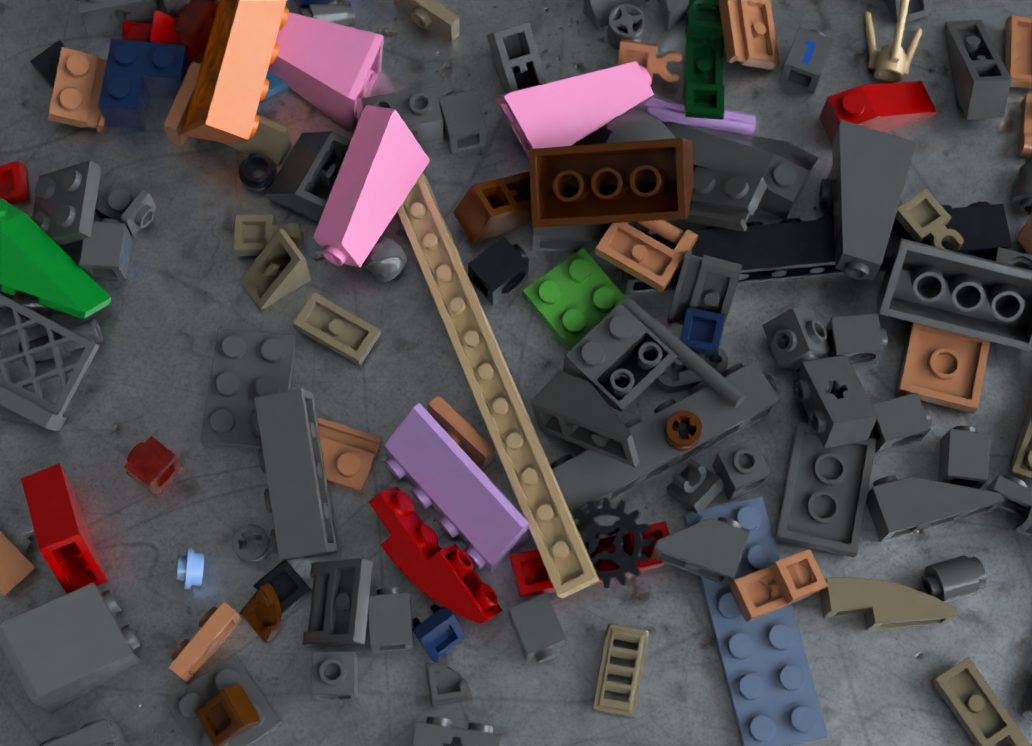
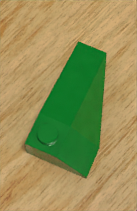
M0 198L1 292L13 296L17 291L38 297L37 301L40 305L82 319L89 317L111 303V297L25 212Z

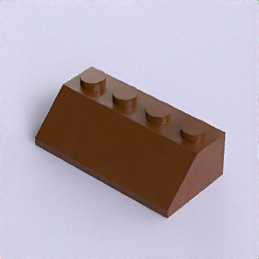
M673 138L528 149L532 228L688 219L694 183L693 146L690 140Z

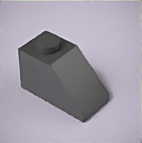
M710 517L657 540L651 558L728 587L735 577L750 532L741 529L742 525L730 518L718 517V520Z

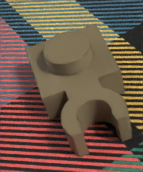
M927 188L898 207L895 218L915 242L921 243L927 238L931 243L930 246L943 249L945 248L941 242H948L956 251L964 243L960 233L946 228L945 225L949 223L952 217Z

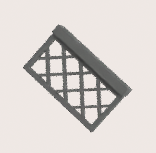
M0 294V309L11 308L16 322L15 326L0 330V338L18 332L23 352L5 357L0 341V405L43 428L60 432L67 419L63 414L100 346ZM22 315L32 320L24 322ZM41 324L46 327L50 343L31 349L26 329ZM56 333L64 336L65 338L57 340ZM73 342L85 347L77 363L64 366L59 347ZM52 350L57 370L38 375L33 356ZM26 359L31 378L18 383L13 382L7 364ZM72 372L68 379L67 373ZM59 376L63 390L56 403L45 399L41 382ZM33 385L35 393L25 387Z

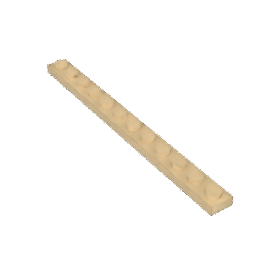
M422 172L397 212L523 515L529 522V529L556 594L563 599L598 582L599 578L426 175Z

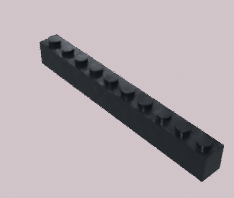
M981 201L959 208H952L951 205H942L952 217L949 223L945 225L946 228L957 231L964 240V243L957 251L950 243L941 242L945 249L988 260L998 247L1011 249L1012 242L1004 204L990 205L989 202ZM825 215L811 221L789 218L782 220L780 223L765 225L760 221H752L746 223L747 229L745 232L714 226L692 231L698 234V238L691 249V255L702 258L704 255L741 264L742 269L737 284L846 275L845 271L835 269L834 215ZM896 218L884 259L878 272L886 271L887 264L901 238L915 242ZM679 228V229L683 230L684 232H686V230H687V229H685V228ZM641 231L673 250L676 247L674 243L658 234L650 235L648 232ZM927 238L921 242L922 244L931 245ZM683 261L664 291L676 290ZM621 269L624 294L658 292L655 288Z

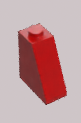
M56 464L21 478L39 551L66 594L91 583L99 585L107 582L106 574L77 494L61 464Z

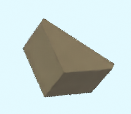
M285 229L278 230L241 277L240 282L261 310L266 309L309 282L311 277L305 257Z

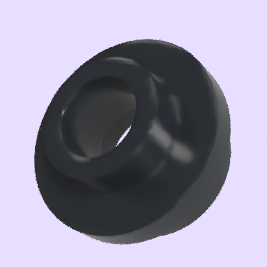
M256 153L247 156L239 167V177L242 184L253 191L268 189L277 176V168L274 161L263 154ZM262 170L265 172L261 177H252L255 171Z

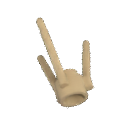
M901 0L893 44L884 45L878 53L871 13L865 12L864 14L869 51L868 70L874 71V77L879 81L896 83L908 76L910 62L922 34L920 28L915 30L907 51L904 53L901 42L909 0Z

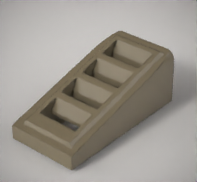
M616 624L607 625L593 704L594 711L634 718L649 631ZM615 639L636 643L637 647L636 650L613 646V641ZM616 657L634 661L633 668L610 664V658ZM613 674L631 678V683L627 685L607 681V675ZM606 690L629 695L628 702L604 698V692Z

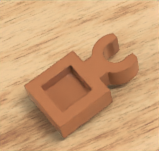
M621 39L617 65L637 61L639 66L642 65L647 70L652 81L654 73H657L668 82H676L679 80L680 74L669 72L666 64L669 61L681 62L683 55L679 52L671 51L660 56L657 55L658 44Z

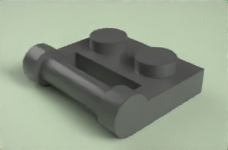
M356 558L311 563L310 576L314 578L308 632L303 633V646L327 648V646L365 644L373 561Z

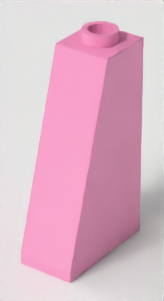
M637 61L504 93L497 96L495 100L529 158L528 149L573 145L653 96L654 93L650 87L652 80L649 73L642 65L639 66Z
M366 105L360 116L313 236L323 249V256L334 265L342 266L346 264L359 268L362 266L430 162V159L396 109Z

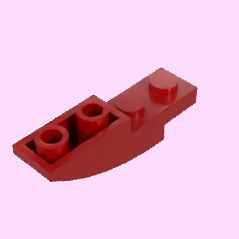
M398 486L382 491L368 501L391 534L388 539L380 544L381 547L408 579L425 594L447 609L479 624L486 622L503 611L497 603L498 599L494 590L486 583H483L473 569L474 565L470 556L464 550L459 549L456 543L441 549L435 532L429 526L424 525L415 512L412 499L402 492Z

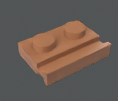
M718 0L727 62L740 61L741 65L773 70L778 66L780 60L771 0Z
M62 47L47 120L86 128L87 126L102 132L105 119L98 104L107 60L99 58V55Z
M317 417L327 483L363 495L376 460L378 449L382 443L381 437Z

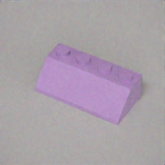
M420 403L415 405L385 443L384 448L388 459L384 463L397 479L400 480L405 477L414 487L410 491L424 509L431 506L440 516L437 523L451 539L456 536L461 539L467 546L464 551L470 556L473 564L478 569L485 566L492 574L509 559L510 555L515 554L528 542L529 522Z

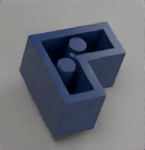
M111 39L98 104L108 127L145 130L151 97L175 99L190 64H192L186 45Z

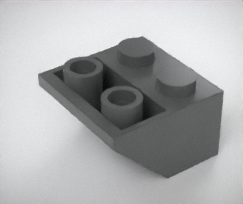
M333 131L302 133L268 189L266 198L319 222L351 140Z
M620 303L565 354L563 371L566 374L574 377L579 376L590 382L610 407L622 412L678 356Z

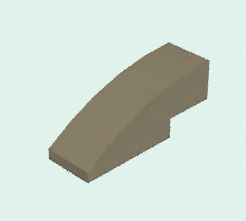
M856 577L826 578L828 587L820 591L824 618L864 615L867 631L948 624L958 616L956 607L932 595L908 586L882 580Z

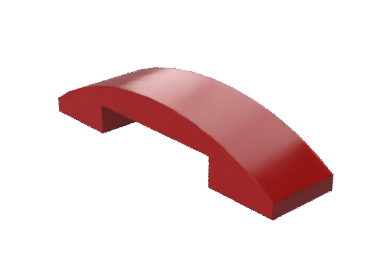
M666 521L650 524V529L642 534L643 539L653 541V546L643 548V554L650 558V562H638L636 566L641 572L667 565V563L651 558L657 540L670 535ZM631 531L626 537V550L632 556L635 539ZM616 536L600 539L602 546L598 553L604 550L614 552L616 547L613 541ZM589 541L583 542L586 550H588ZM538 549L509 556L519 597L556 592ZM604 560L595 568L601 571H614L621 567L613 560ZM599 578L596 584L603 583V578Z

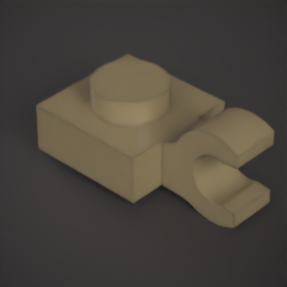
M274 214L235 215L233 251L236 256H259L278 230L285 229L297 248H303L304 233L300 232L299 223L276 224Z

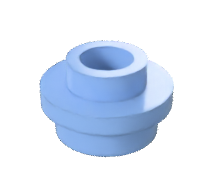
M187 548L186 556H178L176 580L184 581V589H190L191 585L201 586L204 553H196L194 548Z

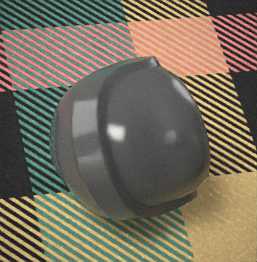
M381 236L364 261V266L374 275L376 280L387 282L394 279L403 270L408 262V258L404 249L395 240Z

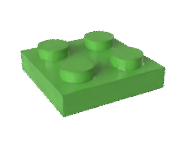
M584 247L525 288L522 293L523 298L568 352L626 298Z

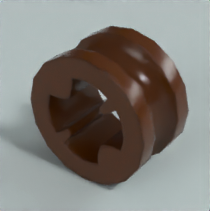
M678 411L673 413L668 418L664 429V437L667 444L678 451H687L694 448L702 434V423L699 417L692 412ZM680 422L687 423L688 430L694 432V436L689 433L687 439H680L679 432L672 430V427L678 428Z

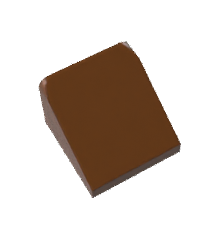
M241 685L222 689L194 711L214 746L223 745L260 721V716Z

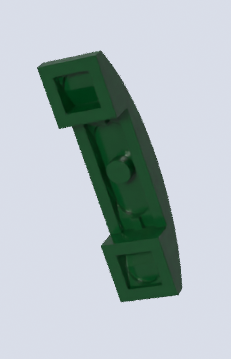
M689 0L684 56L685 117L723 120V29L719 1Z

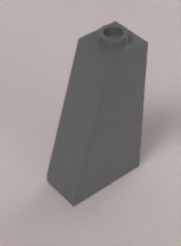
M844 120L840 121L832 142L835 269L845 271V274L851 278L874 280L882 265L916 142Z

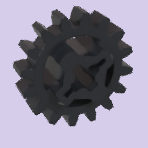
M604 498L602 508H598L593 501L587 502L589 510L587 514L578 510L574 512L578 520L576 524L577 530L581 538L583 532L589 536V549L587 553L598 578H603L604 588H611L614 578H617L618 582L625 586L628 584L627 573L630 572L637 577L642 574L636 566L639 561L650 562V558L643 554V548L653 546V541L643 539L642 535L650 529L649 524L638 525L636 521L639 519L641 512L636 509L628 515L626 513L627 503L622 500L616 509L612 508L610 498ZM608 515L620 518L612 526H602L595 520L598 517ZM631 531L635 539L632 556L626 550V537ZM615 533L616 538L613 541L616 547L615 551L604 550L598 553L602 546V542L599 539L600 536L604 534L610 537ZM604 560H613L621 568L614 571H601L595 567Z

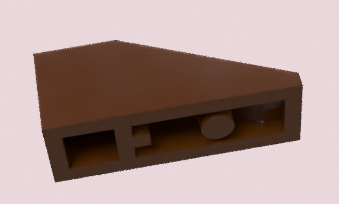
M529 171L475 184L469 188L453 213L471 243L502 235L532 220Z

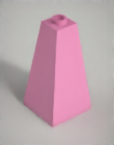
M289 12L284 27L278 31L275 43L279 44L278 55L275 62L271 66L269 65L268 70L282 79L288 87L345 130L353 133L363 111L361 98L370 96L381 72L384 36Z

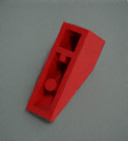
M911 81L861 85L828 96L819 118L832 144L841 120L886 132L934 116L937 111L923 82Z

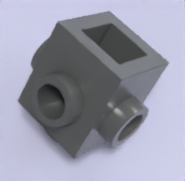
M791 308L762 325L770 344L769 352L779 368H796V371L799 372L802 362L817 360L831 352L826 341V329L818 320L814 309Z

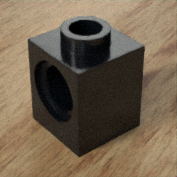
M503 236L468 263V276L474 286L493 306L528 279L529 258L518 244L512 246Z

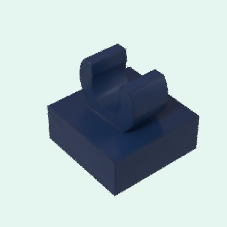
M687 308L680 340L694 352L718 356L726 315Z
M433 604L430 606L433 612L430 617L422 623L417 617L412 620L415 627L412 631L433 662H436L464 641L467 636L450 609L444 606L440 609L439 606Z

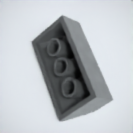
M901 238L887 264L878 293L877 304L879 314L1032 352V270Z

